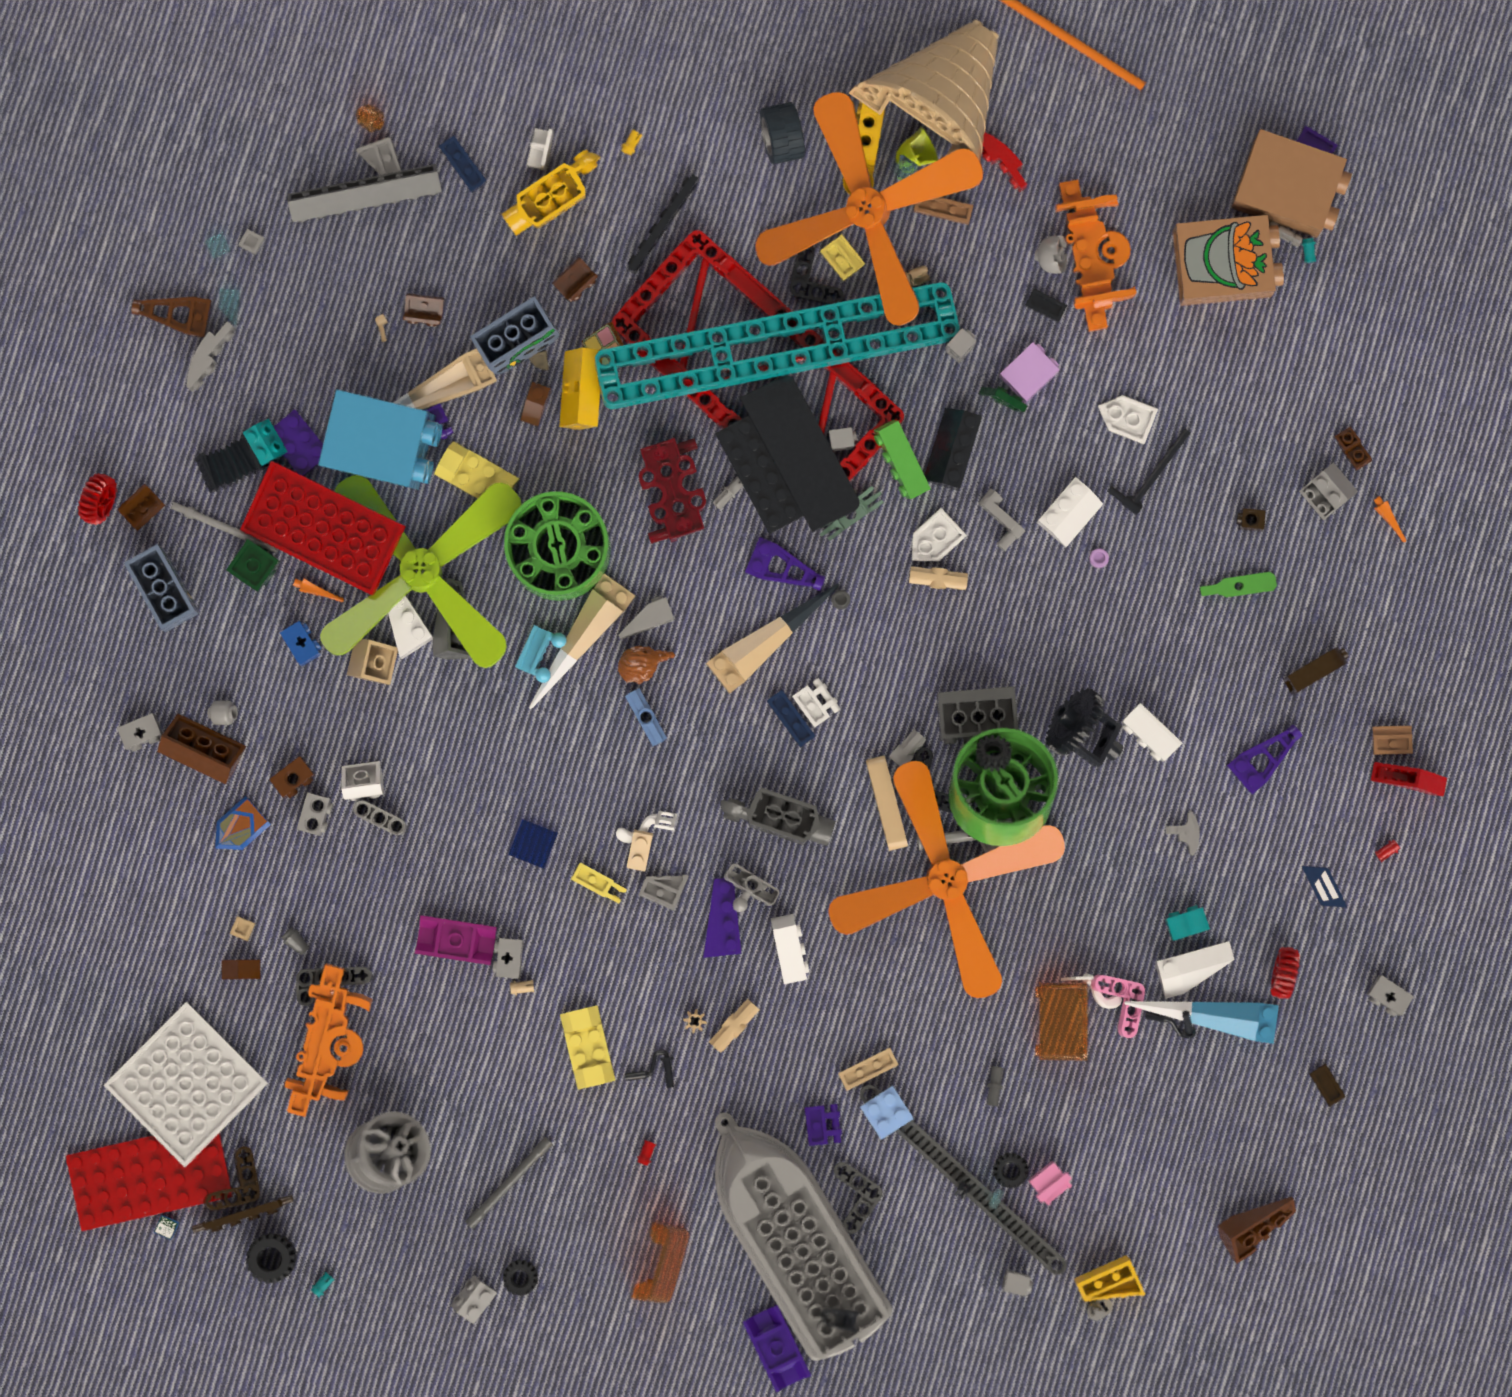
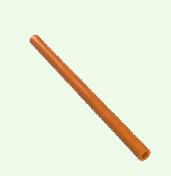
M1000 0L1139 90H1142L1146 84L1145 81L1018 0Z

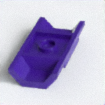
M778 1305L761 1311L742 1322L776 1393L789 1385L811 1376Z

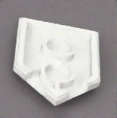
M1124 395L1098 406L1109 431L1145 444L1157 414V408Z
M940 508L913 533L912 560L939 562L967 535Z

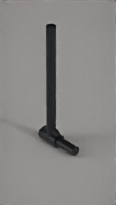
M1187 429L1183 430L1135 496L1126 497L1113 486H1110L1107 492L1119 500L1124 507L1137 515L1143 508L1141 499L1191 433Z

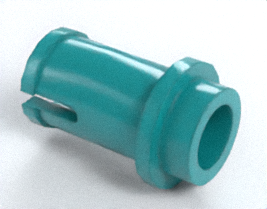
M1314 238L1303 239L1301 246H1303L1304 263L1316 262L1314 246L1316 242H1314Z
M325 1272L315 1285H312L311 1291L320 1297L324 1295L323 1292L335 1279Z

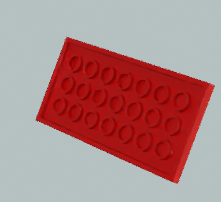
M271 461L240 530L374 596L406 526L283 465Z
M220 1133L186 1167L154 1136L65 1156L81 1232L204 1204V1198L207 1194L232 1188ZM229 1192L227 1198L234 1197L233 1192ZM211 1196L212 1199L209 1200V1202L222 1200V1198L214 1199L213 1196Z

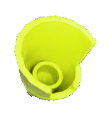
M920 127L900 145L895 161L902 166L917 167L936 162L938 155L924 128Z

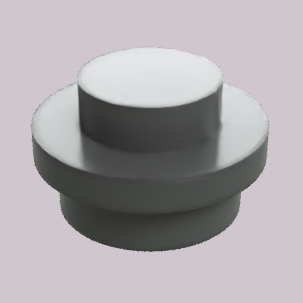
M843 590L836 591L831 598L832 605L837 609L847 608L850 604L849 594Z

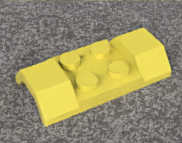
M454 441L446 449L434 475L477 499L495 483H505L513 488L519 481V478Z
M598 1005L560 1014L578 1090L616 1081Z

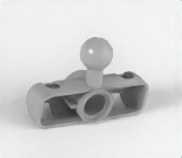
M732 864L724 874L726 881L733 883L735 887L743 892L741 897L733 901V908L737 912H744L747 909V900L750 896L764 902L766 906H771L776 902L780 894L777 888L738 864ZM735 867H738L742 871L739 874H737L732 870ZM748 881H751L752 883H754V885H755V889H754V890H751L750 888H748V886H747ZM767 887L774 890L772 894L765 891Z

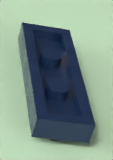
M455 136L439 145L440 150L471 193L487 183Z
M783 690L767 700L769 706L800 748L816 737Z

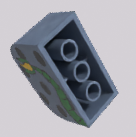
M534 296L471 335L470 338L487 367L494 374H502L551 345L560 334L541 302Z
M157 544L124 563L162 631L167 632L199 614V610L174 564L160 545Z

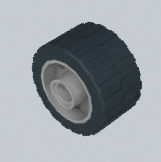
M792 102L761 108L760 125L762 138L770 162L774 165L804 158L803 131L795 105Z

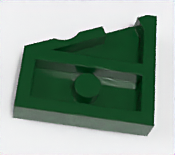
M999 386L997 388L981 387L978 393L982 396H990L995 399V402L1016 412L1025 413L1028 405L1022 403L1023 399L1015 395H1008V391Z

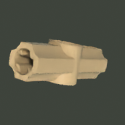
M911 567L909 583L927 585L935 589L951 588L966 590L968 573L952 572L943 568Z
M747 999L723 1023L722 1028L709 1043L720 1053L724 1051L734 1038L736 1039L747 1027L748 1022L757 1014L759 1009Z

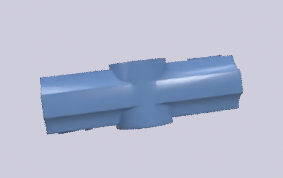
M640 688L627 694L625 697L652 746L665 741L667 737ZM645 712L650 713L652 716L651 720L647 723L641 720V715Z

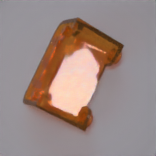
M1038 983V986H1035V998H1039V1045H1035V1056H1038V1060L1087 1061V983Z
M655 1219L650 1237L654 1243L662 1245L653 1280L647 1278L646 1281L638 1282L633 1289L631 1298L647 1302L667 1303L673 1296L690 1236L689 1232L683 1227Z

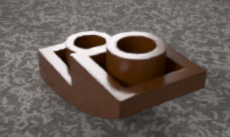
M1351 426L1334 436L1355 471L1372 462L1371 456L1363 447L1360 438Z

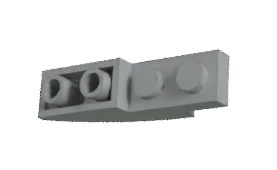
M226 322L215 336L209 331L198 346L190 364L187 377V388L192 392L195 389L198 390L204 383L203 379L214 372L217 363L212 357L217 356L221 352V346L225 341L229 342L235 335L234 331L236 329L229 322Z

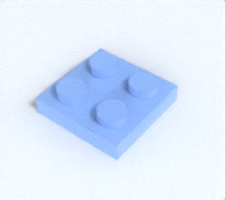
M893 1086L860 1106L881 1140L914 1119Z

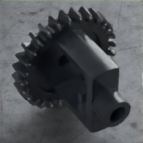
M1081 689L1080 692L1076 691L1075 696L1071 695L1069 701L1065 700V704L1060 705L1055 712V717L1051 719L1053 723L1048 725L1050 729L1046 732L1048 735L1045 738L1047 740L1046 744L1049 749L1058 755H1069L1070 752H1074L1092 766L1098 767L1103 764L1106 757L1114 761L1121 755L1123 745L1115 739L1122 725L1104 712L1102 709L1104 708V700L1100 694L1093 689ZM1100 721L1106 727L1091 753L1080 745L1079 742L1085 744L1084 737L1091 738L1088 732H1095L1092 726H1099L1098 722Z

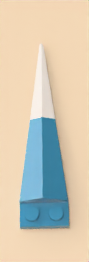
M1124 1002L1129 1006L1182 1021V1012L1189 1011L1193 1024L1252 1041L1274 1044L1279 1005L1239 1002Z

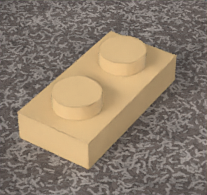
M634 830L626 868L646 871L653 833Z

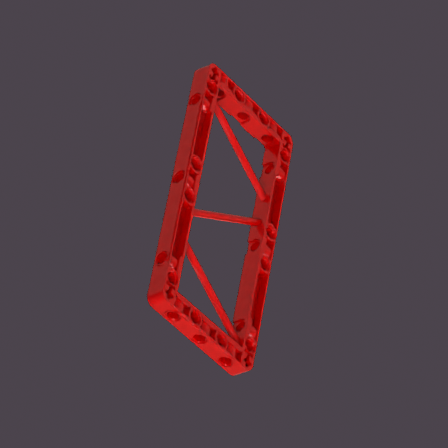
M695 230L674 249L623 305L621 310L612 319V327L615 333L628 344L651 340L649 335L636 323L697 256L702 259L686 333L695 330L708 266L712 267L766 317L777 315L779 312L789 313L793 311L703 232ZM700 237L701 243L704 245L703 250L699 242L694 244V238L698 239ZM709 249H714L717 254L714 257H709L706 255V252ZM674 264L677 267L676 271L668 272L666 270L667 266ZM645 292L651 294V298L647 301L641 298V295ZM793 320L787 322L790 327L797 326ZM618 321L620 323L624 321V326L628 329L627 332L621 326L617 328ZM813 329L807 330L802 334L789 336L801 348L810 347L805 343L808 337H812L816 341L811 346L824 344L823 338ZM632 333L640 335L637 341H632L629 337ZM644 350L637 352L641 357L647 356V352ZM833 350L835 356H841L838 351ZM689 356L682 357L680 363L676 359L670 360V358L657 360L650 365L662 376L688 371L686 367ZM803 357L795 358L796 362L805 360ZM850 362L824 367L829 372L818 423L823 434L836 379L881 418L872 430L870 429L858 442L854 450L840 462L842 469L849 471L850 475L847 478L851 482L882 448L881 445H877L874 439L876 435L874 430L892 421V415L889 412L885 415L889 407H892L890 412L893 415L899 414L900 425L904 420V413ZM766 365L758 367L760 371L768 370ZM685 379L683 384L685 386H692L693 382L690 379ZM710 390L685 395L721 429L728 427L731 421L737 422L741 420L734 411L725 407L720 399ZM701 397H710V403L702 404L700 402ZM883 400L887 406L884 409H879L876 406V402ZM867 441H872L875 444V448L868 450L864 444Z

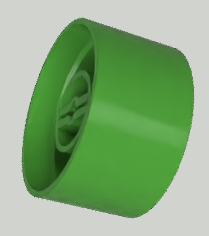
M559 491L546 492L530 498L514 512L505 532L504 549L511 570L527 590L544 599L564 601L580 597L593 589L607 570L611 545L605 524L599 513L590 503L574 494ZM560 502L580 507L573 520L559 516ZM553 503L554 508L551 511L547 512L543 509L544 505ZM538 508L543 517L542 521L533 529L522 523V520L530 512ZM589 514L591 516L590 521L582 523L580 521L581 515ZM599 525L603 536V546H586L584 533ZM518 528L525 530L523 537L518 538L515 536ZM561 529L570 531L577 539L576 552L569 561L566 555L568 548L563 539ZM547 532L549 536L548 547L553 554L555 565L544 561L539 554L540 540ZM556 538H557L559 544L561 545V546H559V548H560V549H559V552H560V556H561V561H560L559 553H558V551H557L556 548H555V547H556V544H557V543H556ZM512 545H528L531 558L516 565L513 558ZM591 551L599 553L597 560L592 561L588 558ZM582 561L596 571L588 580L578 586L571 570ZM527 565L533 567V572L530 575L523 574V568ZM542 570L555 574L554 591L545 590L533 585ZM563 577L570 579V584L566 587L560 585V579Z
M998 728L978 734L961 749L954 765L949 787V805L954 819L968 835L985 844L1011 846L1030 839L1044 826L1052 808L1058 786V772L1055 761L1049 750L1038 739L1023 731ZM990 735H994V738H997L998 735L1001 740L1004 737L1006 742L1009 741L1011 761L1008 766L1006 765L1005 769L1000 767V771L993 769V772H990V768L986 771L984 766L980 767L975 763L977 743H979L980 739L984 740L985 736L989 739ZM989 751V752H987V754L990 755V753H999V752H997V751ZM1029 763L1032 764L1041 776L1029 779L1025 767ZM965 765L978 774L975 782L958 779V775ZM1014 780H1015V781L1018 783V785L1020 786L1021 792H1020V790L1017 788V786L1014 784ZM985 783L993 792V796L986 789ZM1040 789L1044 792V794L1035 792V790ZM961 793L966 794L967 797L963 798ZM1030 799L1036 802H1046V805L1037 814L1027 808ZM975 802L981 812L979 814L976 813L968 804ZM997 819H1011L1012 823L997 822Z

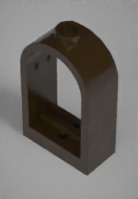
M1337 646L1282 680L1290 693L1294 695L1347 664L1346 659L1349 656L1344 648L1339 649Z

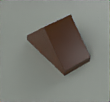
M222 960V979H261V960Z

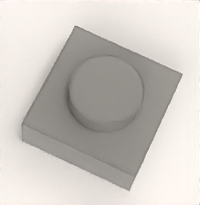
M247 229L238 246L256 255L265 238Z

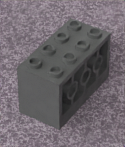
M1015 686L940 692L936 695L940 741H944V744H955L957 740H964V743H967L978 734L992 729L1010 728L1019 730ZM995 712L1001 715L998 721L992 717ZM976 713L982 716L979 722L973 719ZM956 715H959L960 718H963L960 724H957V721H954Z

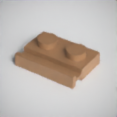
M1412 726L1372 727L1373 755L1413 754Z

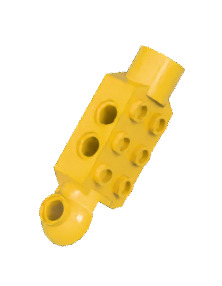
M859 101L856 117L859 122L858 126L862 143L866 142L869 144L867 146L863 145L873 188V173L885 109L879 115ZM865 124H871L872 127H866ZM843 178V187L845 191L849 195H851L847 183Z
M586 149L573 158L575 162L570 166L563 163L516 195L517 203L501 213L515 236L530 226L537 229L541 228L586 198L585 187L578 174L582 173L585 175L598 166L596 162L601 157L595 153H589Z

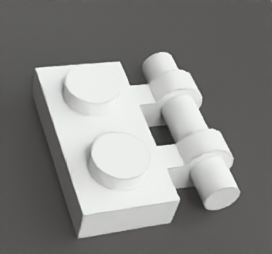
M819 678L813 681L816 687L814 691L807 685L792 696L814 728L830 717L826 711L827 709L831 708L834 713L841 710L836 698L831 696L827 690L828 687ZM821 694L827 703L822 705L817 699V695Z

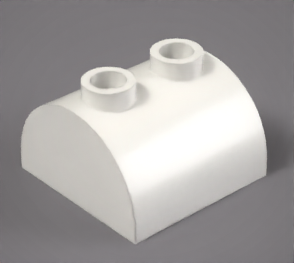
M380 761L342 766V794L345 800L358 801L361 797L374 799L384 794Z

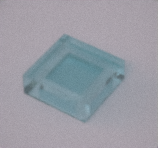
M222 233L205 241L213 259L231 251Z
M998 1188L995 1190L988 1204L991 1208L996 1210L1004 1191Z

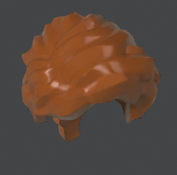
M634 646L623 652L618 663V672L626 683L635 682L642 684V682L649 681L653 677L659 662L674 658L675 654L672 651H654L649 646Z

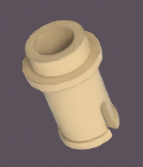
M514 980V982L510 983L511 994L517 996V993L534 992L533 980L522 982Z

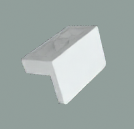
M535 128L533 140L530 143L531 149L527 167L546 170L554 137L553 129L545 131Z

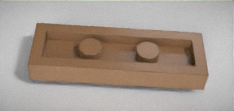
M939 197L915 204L913 212L969 225L973 205Z

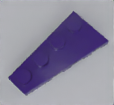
M724 878L714 879L703 958L742 954L737 911L733 908V901L736 899L735 887L733 883L726 881Z

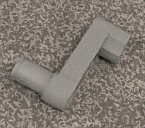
M990 489L978 504L1007 529V533L996 543L998 547L1006 552L1008 547L1016 539L1018 540L1025 530L998 506L1003 501V498L996 491Z

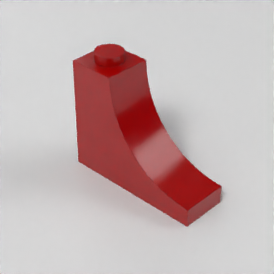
M1374 762L1370 781L1444 797L1448 778L1419 768Z

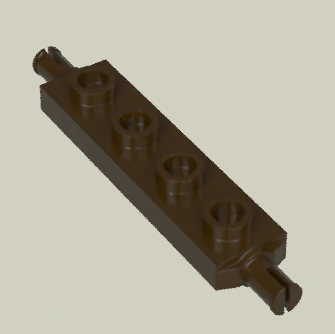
M293 1195L279 1197L278 1200L212 1221H203L197 1225H192V1231L196 1233L211 1229L213 1233L223 1230L222 1226L229 1223L230 1227L241 1224V1220L245 1218L251 1221L260 1218L259 1214L267 1212V1215L279 1212L278 1208L294 1202Z

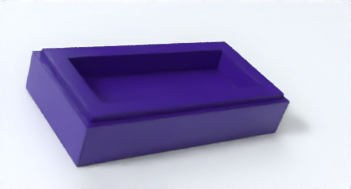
M1308 126L1304 127L1296 142L1331 154L1334 153L1338 144Z

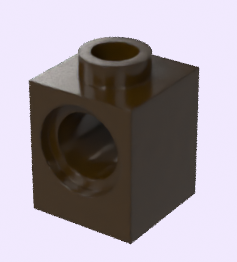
M1243 508L1241 513H1237L1236 524H1240V530L1262 532L1265 527L1266 510ZM1246 516H1254L1255 524H1248Z

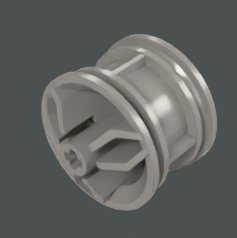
M386 1112L362 1124L352 1132L345 1146V1165L353 1181L364 1190L377 1194L390 1193L403 1185L413 1182L422 1175L430 1159V1141L425 1129L413 1117L401 1112ZM391 1133L394 1134L392 1141H390ZM384 1165V1172L382 1173L381 1168Z

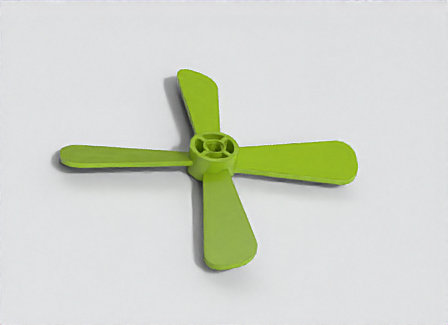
M359 475L350 476L336 486V492L396 521L370 481L365 477ZM505 483L491 485L428 550L423 548L415 549L407 535L403 532L393 553L401 561V575L377 590L374 596H368L322 629L320 640L328 652L337 656L348 653L389 611L413 590L419 593L427 592L475 664L483 668L495 665L506 652L507 645L504 636L442 579V566L509 523L514 512L522 505L519 496L513 488Z

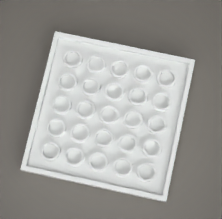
M186 1002L104 1086L186 1167L268 1083Z

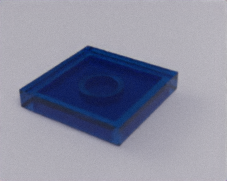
M522 819L508 855L545 869L558 833Z

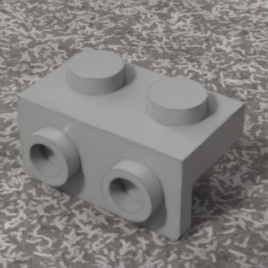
M473 1275L466 1282L460 1294L454 1298L451 1307L456 1313L474 1324L497 1292Z

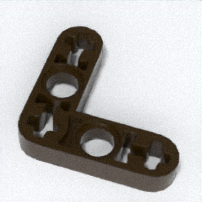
M242 1146L234 1152L239 1187L207 1194L204 1198V1206L207 1209H223L254 1202L259 1198V1183L253 1153L250 1148ZM241 1150L248 1154L245 1157V1163H250V1166L240 1167V1164H244L243 1158H239V1154L242 1153ZM244 1169H249L252 1173L249 1180H245L242 1177ZM249 1188L251 1191H255L252 1199L250 1196L242 1197L243 1201L241 1202V1193L249 1192ZM229 1192H234L237 1196L234 1203H230L227 1200ZM211 1196L214 1199L222 1198L223 1202L215 1203V1207H213V1204H209V1200L212 1199Z

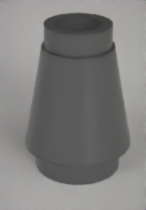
M293 927L281 937L284 940V944L300 955H303L309 949V946L298 930H295Z

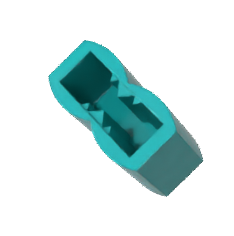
M1195 905L1186 908L1187 912L1180 914L1179 911L1168 914L1169 918L1165 919L1171 941L1210 929L1203 907L1198 908Z

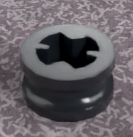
M962 1180L954 1195H959L960 1199L963 1200L971 1184L966 1185L965 1181Z

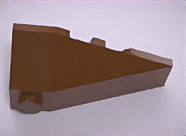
M1289 1197L1233 1215L1217 1225L1220 1239L1236 1264L1252 1255L1257 1250L1255 1247L1263 1239L1266 1241L1270 1238L1269 1234L1275 1227L1280 1228L1296 1212L1294 1199Z

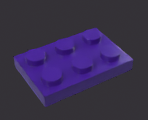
M294 409L273 427L288 451L283 456L297 473L305 476L319 465L323 443Z

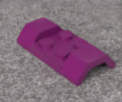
M420 915L419 933L414 954L491 965L497 927Z

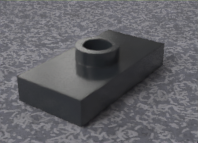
M1034 288L1025 304V307L1057 323L1060 322L1068 306Z

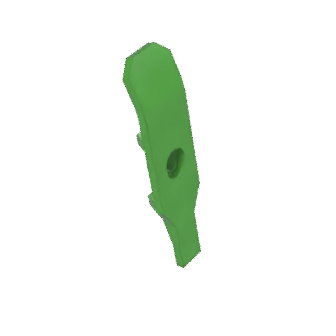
M1265 572L1224 578L1216 585L1200 587L1201 596L1219 594L1228 598L1274 591L1277 583L1274 574ZM1236 583L1242 585L1240 590L1235 589Z

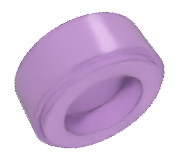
M1095 549L1090 554L1089 561L1093 567L1103 568L1109 561V555L1104 549Z

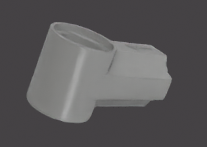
M913 729L903 743L899 744L891 753L889 758L899 766L910 762L926 739Z

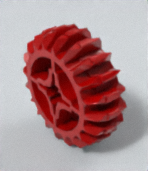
M100 473L94 474L93 477L89 478V481L85 483V487L82 488L83 491L78 501V515L80 519L92 525L101 524L106 520L110 511L113 510L112 507L117 497V483H115V479Z
M1281 947L1279 949L1271 979L1270 991L1272 996L1281 999H1289L1291 997L1299 967L1300 955L1298 950L1291 947Z

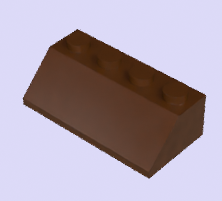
M177 714L162 734L157 752L226 785L234 774L246 746Z

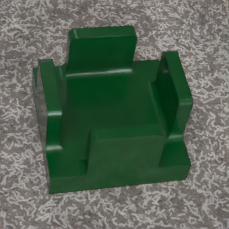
M247 539L226 571L259 592L262 586H266L276 572L275 568L280 561Z

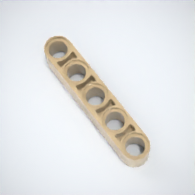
M885 756L868 759L866 764L888 849L892 851L907 847V839Z

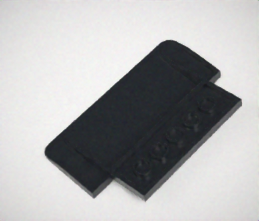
M782 376L740 397L748 416L716 432L715 435L769 535L802 517L805 518L813 533L858 509L860 504L859 498L792 377Z

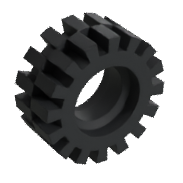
M990 735L989 739L985 736L984 740H979L976 747V762L979 763L980 767L984 766L986 771L990 768V772H993V769L1000 771V767L1005 769L1006 765L1010 764L1011 746L1004 737L1001 740L998 735L997 738H994V735ZM997 751L1001 754L997 756L988 755L987 752Z
M1004 1153L999 1156L993 1166L995 1179L1006 1188L1019 1187L1028 1177L1029 1168L1027 1162L1015 1153ZM1008 1163H1014L1018 1167V1174L1013 1178H1008L1003 1173V1168Z
M516 1260L510 1263L503 1272L502 1280L504 1287L513 1295H527L536 1287L538 1282V1272L535 1266L526 1260ZM518 1270H523L528 1275V1281L524 1285H517L513 1281V1274Z

